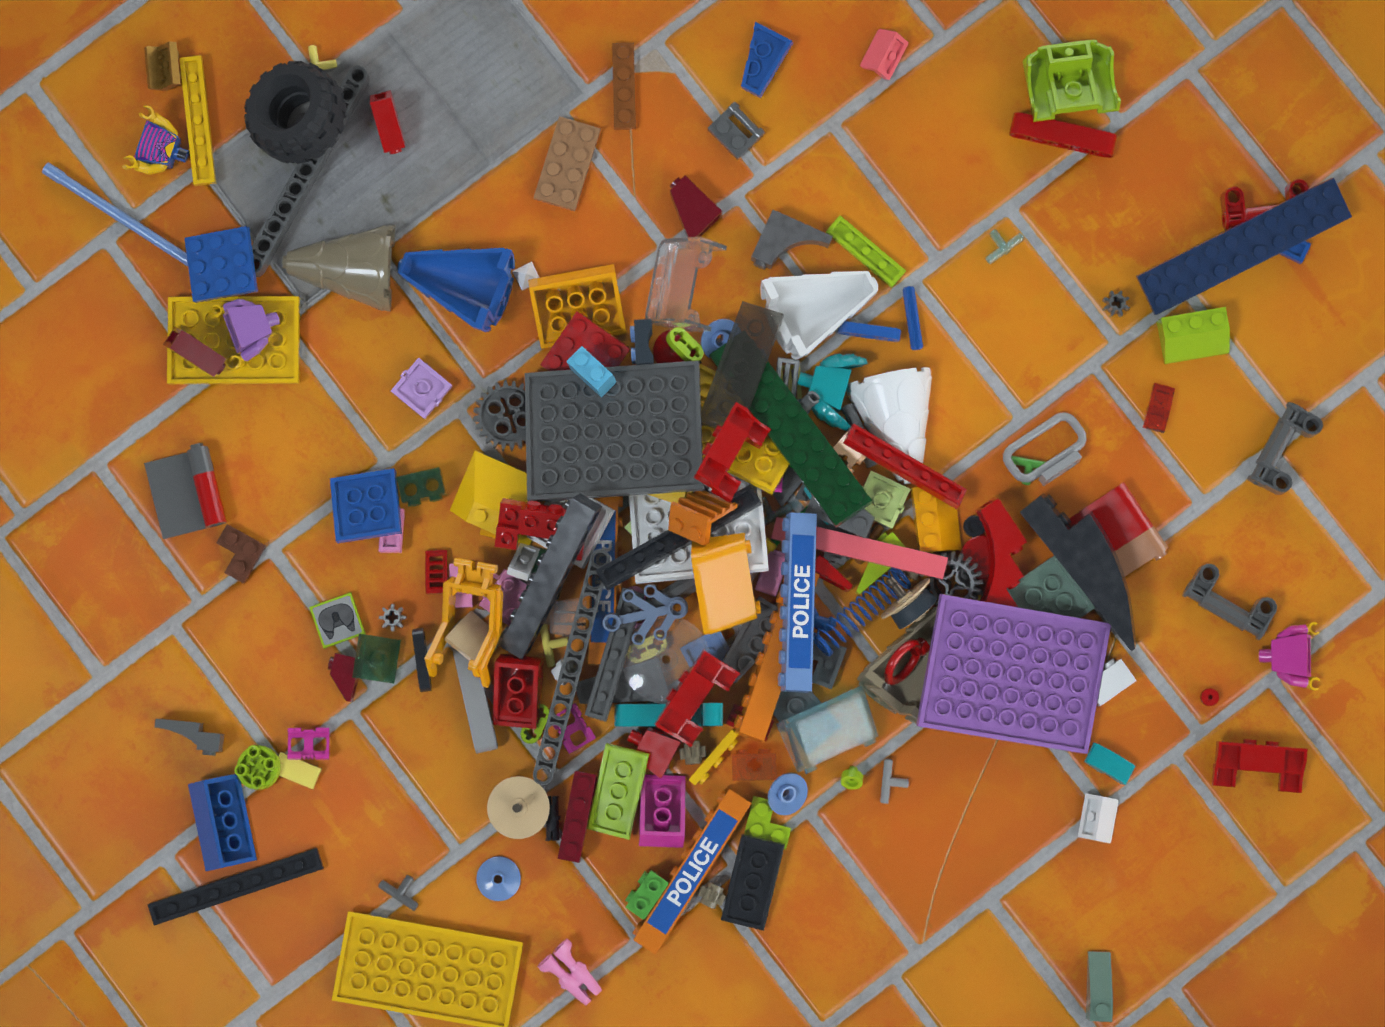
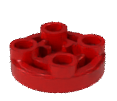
M976 536L964 544L961 553H964V561L968 557L972 558L969 563L971 566L974 563L978 564L974 571H982V574L976 578L986 580L988 579L990 563L988 540L986 536Z

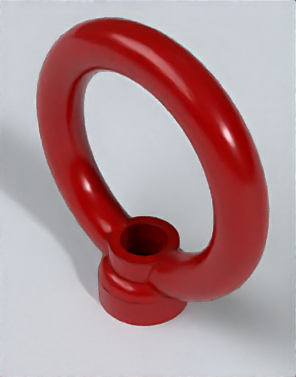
M925 639L908 640L893 653L884 672V679L887 684H899L911 674L918 664L920 657L930 651V646ZM910 650L912 654L910 660L897 675L893 676L897 663Z

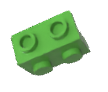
M652 869L649 873L644 871L638 880V883L641 885L635 892L632 889L625 899L628 902L625 908L641 919L646 918L668 886V882Z

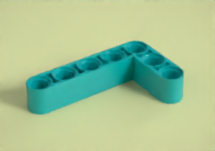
M723 703L701 704L691 720L699 726H723ZM614 704V727L655 726L654 723L666 704Z

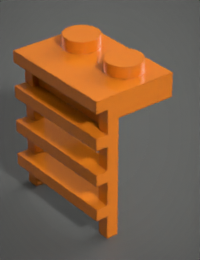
M705 490L694 491L693 494L689 492L686 494V498L680 497L678 503L674 501L671 503L668 530L705 546L710 542L711 524L736 509L738 504L729 503Z

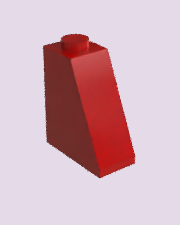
M391 90L370 95V105L384 153L396 154L401 152L402 148H405V141Z

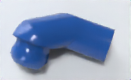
M814 606V628L824 630V624L831 625L830 619L833 617L820 616ZM832 620V623H833V625H834V627H835V626H836V621H835V620ZM825 626L827 631L832 630L831 627Z

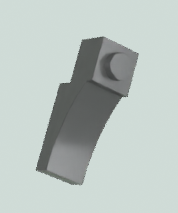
M155 719V728L170 730L185 736L197 745L196 750H203V755L216 756V752L223 751L224 734L203 732L204 723Z

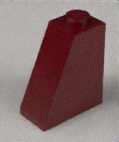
M685 175L682 179L678 177L670 185L672 188L670 196L688 242L693 245L722 216V210Z
M177 327L173 328L163 343L165 347L213 377L216 374L219 375L226 366L224 363L226 358Z

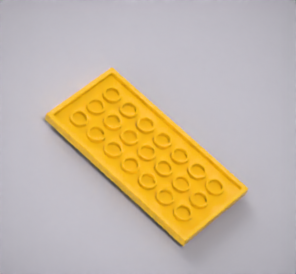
M348 911L332 1001L478 1027H509L524 942Z

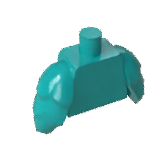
M838 353L823 359L820 365L815 367L813 375L800 372L797 384L808 387V392L814 391L819 395V402L811 410L820 421H825L832 428L846 431L851 427L837 412L841 410L852 371L850 369L868 365L866 358L856 356L855 354L842 355Z

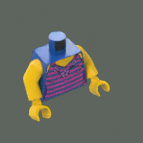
M143 106L148 109V115L145 116L139 113V116L144 119H150V121L145 123L134 157L131 155L124 157V159L130 161L131 165H122L123 169L129 170L134 168L135 171L152 175L164 172L166 168L172 169L175 159L186 163L190 151L180 148L181 139L178 137V131L169 120L158 113H154L152 107Z

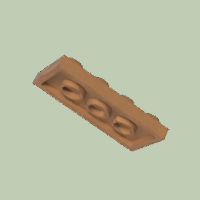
M559 116L533 197L534 200L576 211L599 138L600 128Z

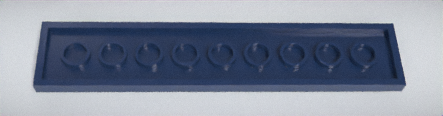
M1330 178L1137 275L1136 278L1153 314L1158 315L1351 218L1352 215L1335 179Z

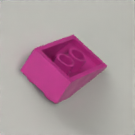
M645 775L640 794L639 846L683 848L685 838V776L664 775L662 778H659L656 775Z

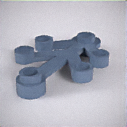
M649 583L644 587L645 596L649 598L654 597L665 605L655 607L637 596L632 588H626L622 593L623 600L633 603L641 608L642 611L623 615L608 613L603 619V627L607 631L614 632L619 629L621 624L645 619L640 629L632 635L633 643L635 645H642L645 642L646 634L657 617L667 615L662 625L654 630L655 639L661 641L666 638L667 631L673 621L687 614L688 603L679 596L668 597L657 590L655 584ZM648 587H653L655 592L653 594H648L646 589ZM631 592L633 594V597L631 599H627L625 597V593ZM680 604L681 610L675 611L673 605ZM615 618L616 624L610 625L608 619ZM658 630H663L665 634L664 636L659 637L657 636L656 632ZM637 634L642 635L643 640L638 642L635 640L634 637Z

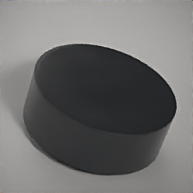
M976 515L968 517L963 523L964 533L971 538L981 536L985 531L982 522Z

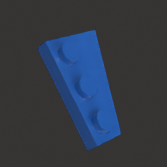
M755 22L753 38L749 47V56L746 61L741 84L742 89L761 98L793 45L792 40Z

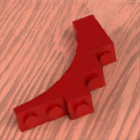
M992 498L975 510L986 533L990 556L988 579L980 601L1018 607L1007 591V588L1010 590L1020 584L1019 579L1024 576L1010 554L1015 555L1023 550L1022 545L1027 541L999 498Z

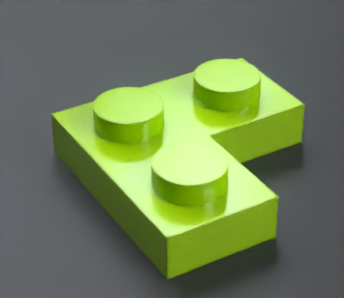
M753 796L744 834L783 843L786 850L791 828L770 823L773 810L768 804V799Z

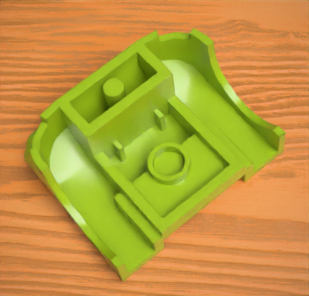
M1097 40L1045 45L1038 47L1037 51L1027 55L1022 62L1033 122L1055 119V114L1097 109L1099 114L1115 112L1120 109L1121 99L1118 96L1114 81V51L1111 46L1107 47L1104 44L1097 43Z

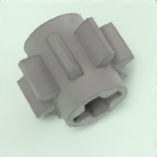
M391 604V609L389 610L384 607L382 608L385 613L384 616H379V619L385 621L382 626L383 628L390 625L391 631L394 632L395 626L404 627L401 622L402 619L405 620L407 617L402 616V607L395 610V605ZM392 612L398 616V619L394 620L393 624L392 621L388 620V616H391Z

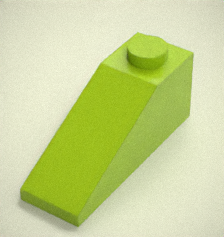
M885 532L876 540L905 547L893 532L889 535ZM868 562L855 593L860 595L891 567Z

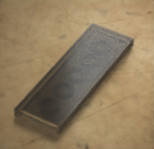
M742 301L701 411L702 425L714 429L718 424L722 426L736 402L750 410L782 324L783 313Z

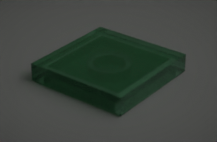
M359 634L352 678L394 684L401 640Z

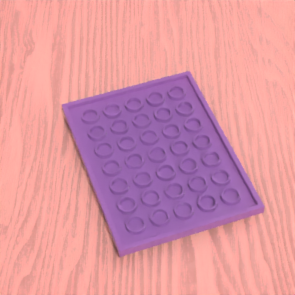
M940 594L916 725L1088 754L1111 629L1110 624Z

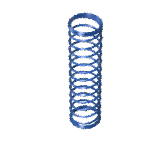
M895 568L889 569L888 575H882V581L876 580V586H869V592L863 591V597L857 596L856 602H850V608L844 607L843 613L838 612L837 619L831 618V625L825 623L824 630L818 629L817 633H813V641L817 647L827 656L833 654L830 646L819 634V631H822L837 648H840L835 639L828 634L826 625L831 627L837 636L846 643L842 634L835 629L832 620L837 621L848 636L853 637L849 629L841 623L839 614L847 619L855 631L859 632L855 623L847 617L845 609L851 611L862 626H866L861 617L854 612L851 606L852 603L859 607L869 621H872L871 616L860 606L858 598L864 600L875 615H879L874 606L866 600L865 592L872 596L873 600L882 610H885L884 605L872 594L871 587L877 589L882 598L891 605L890 599L878 588L877 582L884 584L891 596L898 599L896 593L885 583L883 578L884 576L890 578V571L902 587L910 589L912 587L911 582L903 571Z

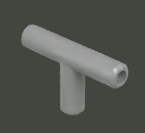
M885 759L883 767L880 802L885 804L889 803L890 786L908 788L909 786L908 779L891 777L893 760Z

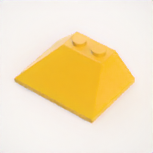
M475 450L450 511L464 521L496 534L502 499L528 502L527 473ZM519 534L518 543L530 546L532 540L527 538V535Z

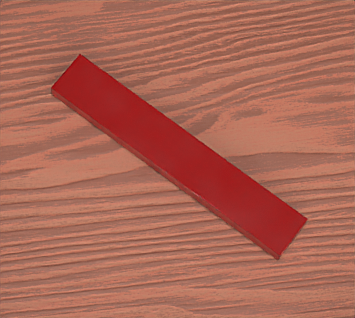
M853 423L843 441V444L951 507L957 509L960 506L967 489Z

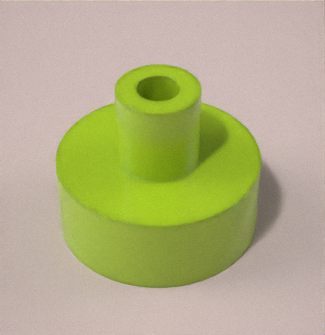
M850 766L849 769L842 772L841 785L843 787L853 790L862 787L863 774L858 771L857 767Z

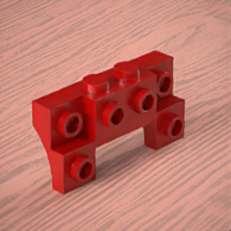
M736 402L723 425L720 426L718 424L711 436L714 437L712 444L708 442L701 454L705 456L693 478L712 488L710 492L730 503L741 482L727 473V471L730 469L745 441L760 449L771 429L757 420L748 408Z
M503 498L500 502L494 547L516 550L519 534L549 539L552 534L555 535L557 530L555 528L556 522L560 516H564L566 509L558 504L543 505L538 501L524 502ZM584 545L576 559L578 561L583 559Z
M703 649L693 666L688 671L685 669L678 678L680 683L677 688H672L665 699L668 701L655 721V726L692 747L703 728L693 722L691 718L714 683L728 692L737 676L740 675V672Z
M1243 739V743L1216 741L1212 786L1235 787L1237 770L1279 773L1278 791L1302 793L1308 749L1280 747L1279 742L1265 741V745H1257V740Z

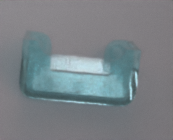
M862 685L776 724L797 772L804 770L805 774L818 769L817 764L858 745L863 744L864 747H867L877 742L875 738L879 736Z

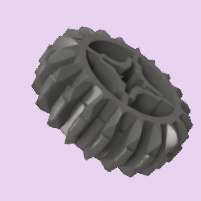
M952 551L947 565H955L952 573H945L943 580L933 577L929 578L930 586L926 587V589L932 591V594L938 599L935 602L936 606H938L939 595L943 594L937 586L936 579L944 584L946 595L952 596L956 589L969 590L968 594L961 598H971L973 600L979 598L974 592H982V588L976 586L983 584V579L976 578L982 574V571H974L978 564L974 563L971 566L969 564L972 560L971 557L964 561V553H960L959 557L956 558L955 551ZM945 552L942 556L948 557V554ZM961 567L968 573L971 583L962 578ZM955 575L957 583L951 589V581L948 578L951 579Z

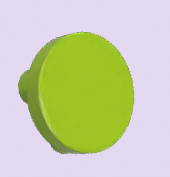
M251 745L240 755L235 767V774L241 783L250 789H267L279 777L281 769L279 757L269 747Z

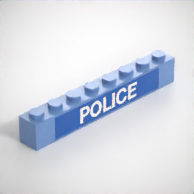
M790 512L786 515V518H783L782 530L785 531V540L782 541V553H785V562L781 564V575H784V584H781L780 595L783 597V606L780 607V619H783V628H780L779 641L782 642V650L779 651L778 655L779 664H782L781 673L778 674V686H781L782 692L807 693L812 691L817 514Z

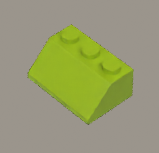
M1226 307L1162 317L1157 321L1164 364L1229 353L1230 327Z

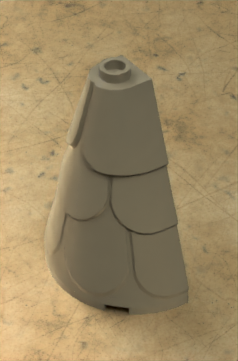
M383 225L329 241L322 240L288 251L287 256H283V269H286L290 276L322 290L328 289L343 297L354 299L380 311H391L392 247L395 246L396 226Z
M933 607L920 621L910 625L905 630V633L868 664L857 678L860 681L859 686L873 700L894 714L906 715L905 719L913 723H917L929 652L920 657L918 664L911 674L899 684H887L884 679V672L893 653L906 641L923 638L928 642L929 646L931 645L937 607ZM910 650L897 663L893 676L897 675L912 656Z

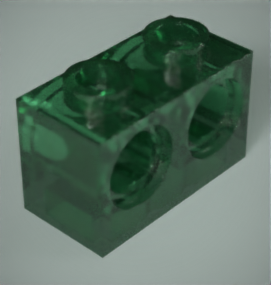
M440 467L396 477L401 501L404 505L408 504V507L421 505V501L427 499L430 502L440 501L442 496L447 495ZM431 480H436L439 483L435 491H429L427 488ZM410 485L417 487V492L413 496L406 494V489Z

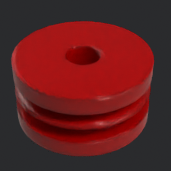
M1205 689L1200 694V700L1206 706H1214L1219 701V694L1215 689Z

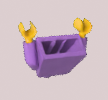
M243 299L225 303L223 307L215 304L212 306V310L220 309V313L213 317L216 319L224 318L236 352H241L240 356H231L230 361L238 358L239 364L234 368H242L245 361H249L258 355L268 344V338L272 334L270 327L280 323L278 314L273 312L265 315L262 305H255L253 302Z

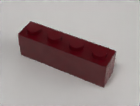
M574 771L557 859L581 862L597 779L596 774Z

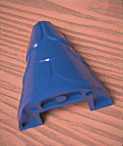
M505 248L451 251L439 249L406 252L403 259L399 261L397 270L403 279L426 297L434 299L446 310L453 312L474 329L489 332L491 331L490 326L497 325L507 306L514 281L510 272L511 269L515 268L513 251Z

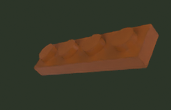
M612 43L614 130L636 129L634 43Z

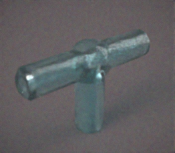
M992 230L989 235L999 248L985 258L986 261L992 264L1001 256L1008 254L1012 248L1024 240V236L1018 233L1005 242L997 230Z
M762 497L763 511L766 515L764 516L765 526L769 523H775L776 517L780 518L793 510L790 504H786L773 511L767 498Z

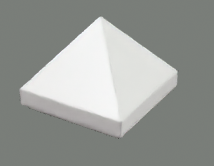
M532 262L512 271L522 291L529 288V279L540 278Z

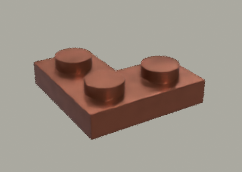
M227 524L216 542L235 553L224 573L245 584L266 545Z

